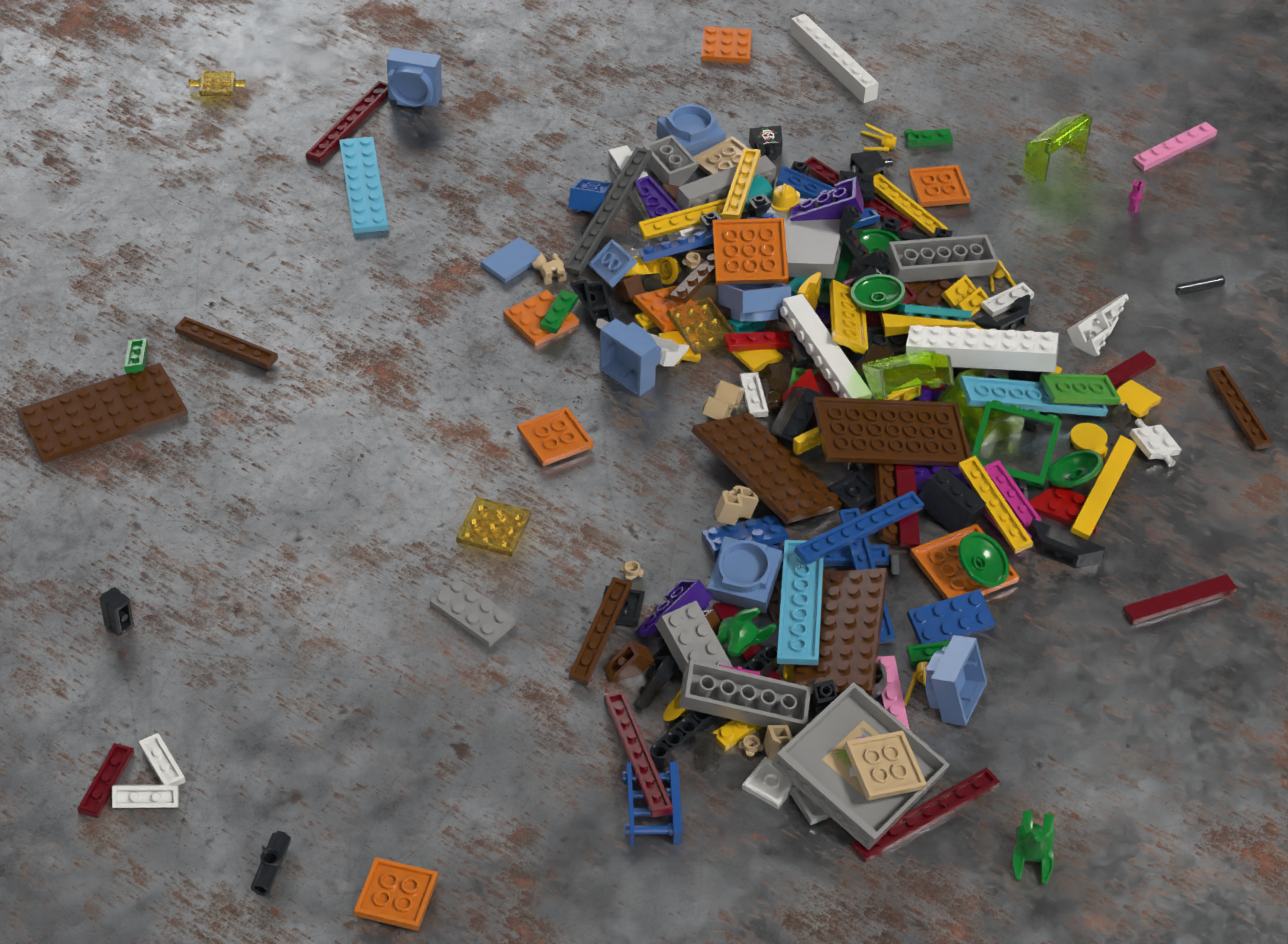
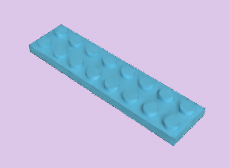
M373 137L339 140L353 234L388 230Z
M961 376L959 380L969 406L986 407L987 401L998 400L1003 405H1017L1021 407V410L1025 411L1033 409L1041 412L1106 417L1108 413L1105 404L1052 403L1041 382Z
M785 540L777 664L818 665L824 557L805 565L794 552L795 547L806 542L805 540Z

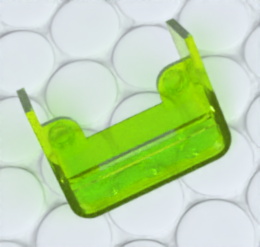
M1083 113L1062 118L1054 126L1033 140H1030L1026 144L1023 170L1040 181L1045 182L1052 153L1067 144L1085 154L1093 120L1092 116Z
M924 350L862 364L863 373L870 390L877 399H888V395L892 394V391L920 385H929L930 388L941 387L942 383L954 385L950 355L933 350Z
M972 368L959 373L939 397V402L958 403L967 441L973 447L975 446L985 407L968 405L959 380L961 376L985 378L986 369ZM991 410L981 447L1021 433L1025 418Z

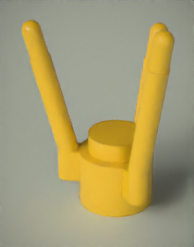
M865 123L866 127L884 136L865 131L860 133L882 140L881 145L884 147H864V151L889 152V149L894 150L897 137Z
M998 260L993 274L988 275L991 292H994L993 277L1002 278L1005 276L1012 287L1016 286L1002 261Z
M928 662L918 663L916 672L912 673V680L904 700L905 706L910 699L916 680L926 686L927 673L925 669L929 664Z

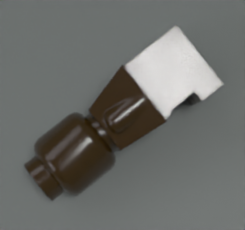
M767 364L758 374L762 382V389L769 411L771 413H778L782 407V395L780 393L785 382L783 368Z

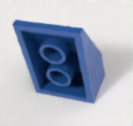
M580 178L570 188L568 208L573 209L575 212L590 211V214L595 215L614 183Z

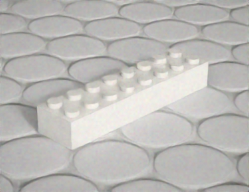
M921 325L910 326L906 344V364L1056 372L1059 333L967 329L959 327L946 328L940 326L926 327Z

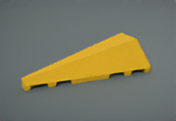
M879 312L885 337L908 334L910 326L916 325L967 329L975 328L976 326L974 322Z

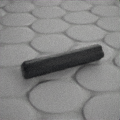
M1223 275L1185 282L1177 284L1175 291L1180 295L1225 285L1226 280Z

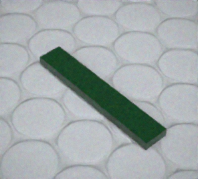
M852 228L858 233V239L861 240L863 230ZM844 240L835 279L826 278L817 300V305L830 308L829 284L832 279L842 284L846 280L854 255Z

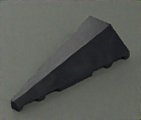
M587 279L570 282L571 288L578 295L579 300L595 323H597V319H604L607 322L614 320L605 280L587 283Z
M663 638L658 643L661 646L660 649L653 655L654 662L646 672L645 679L647 682L645 686L639 689L641 696L633 704L640 710L646 707L679 669Z

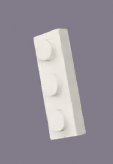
M1022 282L983 301L981 307L991 317H994L1013 308L1014 301L1019 297L1029 294L1031 296L1030 299H1032L1034 292Z
M758 372L740 374L741 387L745 388L744 398L748 412L755 418L767 417L768 407Z
M159 733L139 741L141 750L162 785H181L185 783L184 775Z
M179 785L112 786V808L179 807Z

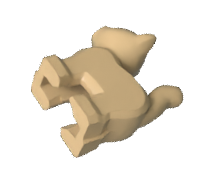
M540 252V256L536 257L535 261L532 262L533 268L540 270L542 277H544L545 285L551 284L552 277L554 276L558 277L559 282L566 281L564 263L556 253L552 255L553 260L547 262L543 253Z

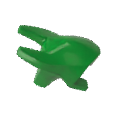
M759 608L742 610L734 617L725 618L721 622L716 637L721 645L728 642V649L725 653L729 660L740 656L752 645L765 641L775 631V624L758 628L751 621L752 618L760 613Z
M1023 811L1022 823L1016 828V847L1012 855V866L1016 881H1021L1025 861L1041 863V884H1047L1054 865L1052 847L1056 832L1053 828V814L1045 813L1043 825L1040 826L1033 823L1032 811Z

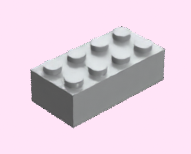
M697 601L663 615L656 623L683 675L690 659L717 666L720 664L733 667Z

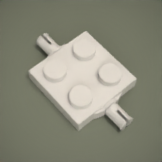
M1137 419L1135 425L1138 428L1131 429L1129 434L1149 460L1163 459L1169 467L1174 466L1176 462L1171 456L1179 455L1182 450L1162 425L1146 426L1142 419Z

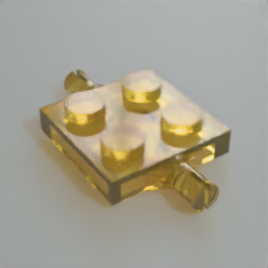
M202 70L199 79H189L188 81L189 86H199V96L206 97L233 96L236 86L246 87V79L236 80L235 71Z

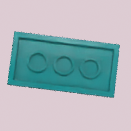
M902 303L890 309L896 310V314L957 321H964V318H971L972 311Z

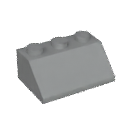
M673 135L643 145V149L652 150V157L647 166L663 184L684 185L699 166V163Z

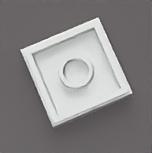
M765 757L742 784V789L778 809L790 795V788L795 787V785L771 765L772 760Z

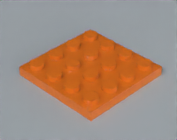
M784 218L712 221L716 285L788 283Z
M978 524L910 549L911 557L944 599L979 589L984 596L1019 581V575L1010 564L1007 579L997 587L982 586L966 574L959 560L958 547L962 538L972 532L984 533Z

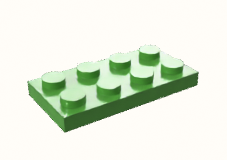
M1042 373L1039 378L1052 403L1118 405L1121 400L1107 375Z

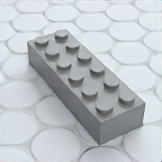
M764 155L759 159L755 175L759 174L764 177L774 191L777 167ZM737 166L678 187L677 205L682 210L727 198Z
M987 234L889 242L885 251L889 257L890 265L888 268L891 276L898 278L902 282L961 278L964 275H967V277L992 275L998 263Z
M690 659L684 669L679 707L763 727L768 725H788L791 733L798 734L807 726L811 687Z

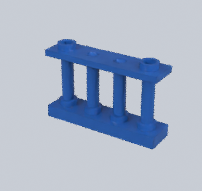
M627 762V771H623V784H627L629 824H625V837H629L630 845H634V834H668V836L673 837V845H682L678 762H670L669 770H665V773H658L661 781L669 783L670 788H666V793L673 807V814L663 816L671 818L672 823L648 826H634V817L651 816L648 808H633V799H644L641 790L632 789V782H637L634 773H632L631 762Z

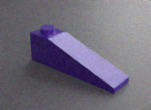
M857 177L835 184L836 188L828 192L825 190L820 192L821 195L817 198H808L791 207L790 220L841 219L843 208L848 205L855 206L859 210L860 215L863 214L864 202Z
M682 579L666 594L667 600L657 605L655 608L657 613L650 615L635 633L638 636H648L659 631L656 623L663 615L694 601L698 602L703 611L709 606L713 596L700 580Z

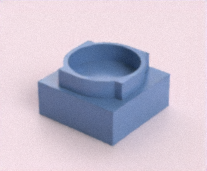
M392 47L387 57L389 99L396 100L398 105L418 107L426 105L437 107L442 97L441 56Z
M694 103L686 104L673 110L671 115L657 119V136L662 139L673 135L692 157L726 139V133L717 124L718 120L708 109L701 105L698 106Z
M783 283L718 285V304L730 308L731 318L738 321L778 319V309L781 308L783 299L791 297V286Z
M616 318L601 328L599 369L639 397L655 386L656 366L660 363L661 347L656 344L653 337L634 322L627 326Z
M724 536L707 588L713 596L712 600L748 609L759 608L760 612L766 613L781 568L782 550L770 548L765 544L753 541L738 540Z
M953 635L947 647H943L942 650L934 653L925 669L927 673L926 694L930 708L939 709L943 723L966 726L987 684V679L977 639Z

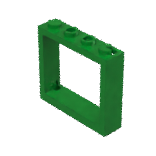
M998 400L987 401L971 457L976 456L978 459L991 410L1052 425L1054 427L1040 476L1004 467L1014 481L1018 482V480L1025 479L1027 485L1044 489L1062 420L1053 414L1045 416L1041 415L1037 410L1029 409V411L1021 410V407L1017 405L1006 406ZM979 460V462L981 463V465H982L983 467L986 466V465L991 464V463H988V462H984V461H980V460Z

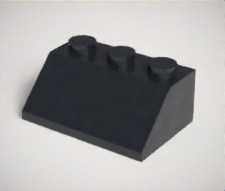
M793 386L769 430L771 435L793 447L795 437L813 429L817 421L813 399L814 397H824V395L808 387Z
M942 467L928 480L918 495V498L925 504L923 508L952 533L970 527L985 513L986 502L945 467Z

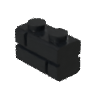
M112 587L104 592L99 598L104 625L110 630L112 629L116 635H123L134 625L130 599L125 594H121V591L116 587Z

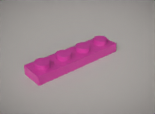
M999 460L983 467L1025 530L1030 528L1032 519L1041 522L1042 519Z

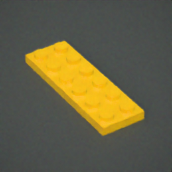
M832 279L829 284L832 340L838 345L850 348L855 353L865 354L866 350H868L865 309L860 308L852 301L851 287Z

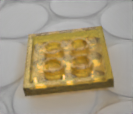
M710 297L670 308L666 312V315L695 355L725 346L723 341L724 334L735 333Z
M476 496L456 536V542L512 557L531 518V510Z

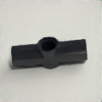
M277 831L272 833L266 850L260 856L261 862L251 884V890L257 895L265 896L270 894L276 877L282 871L281 864L291 842V837L285 832Z

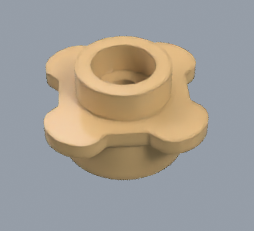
M691 252L686 255V259H683L682 263L694 270L703 259L700 258L698 253Z
M628 561L620 568V571L626 575V579L629 581L644 574V571L640 569V564L636 561Z
M748 735L743 741L739 742V748L743 749L749 757L764 749V745L760 743V739L755 735Z

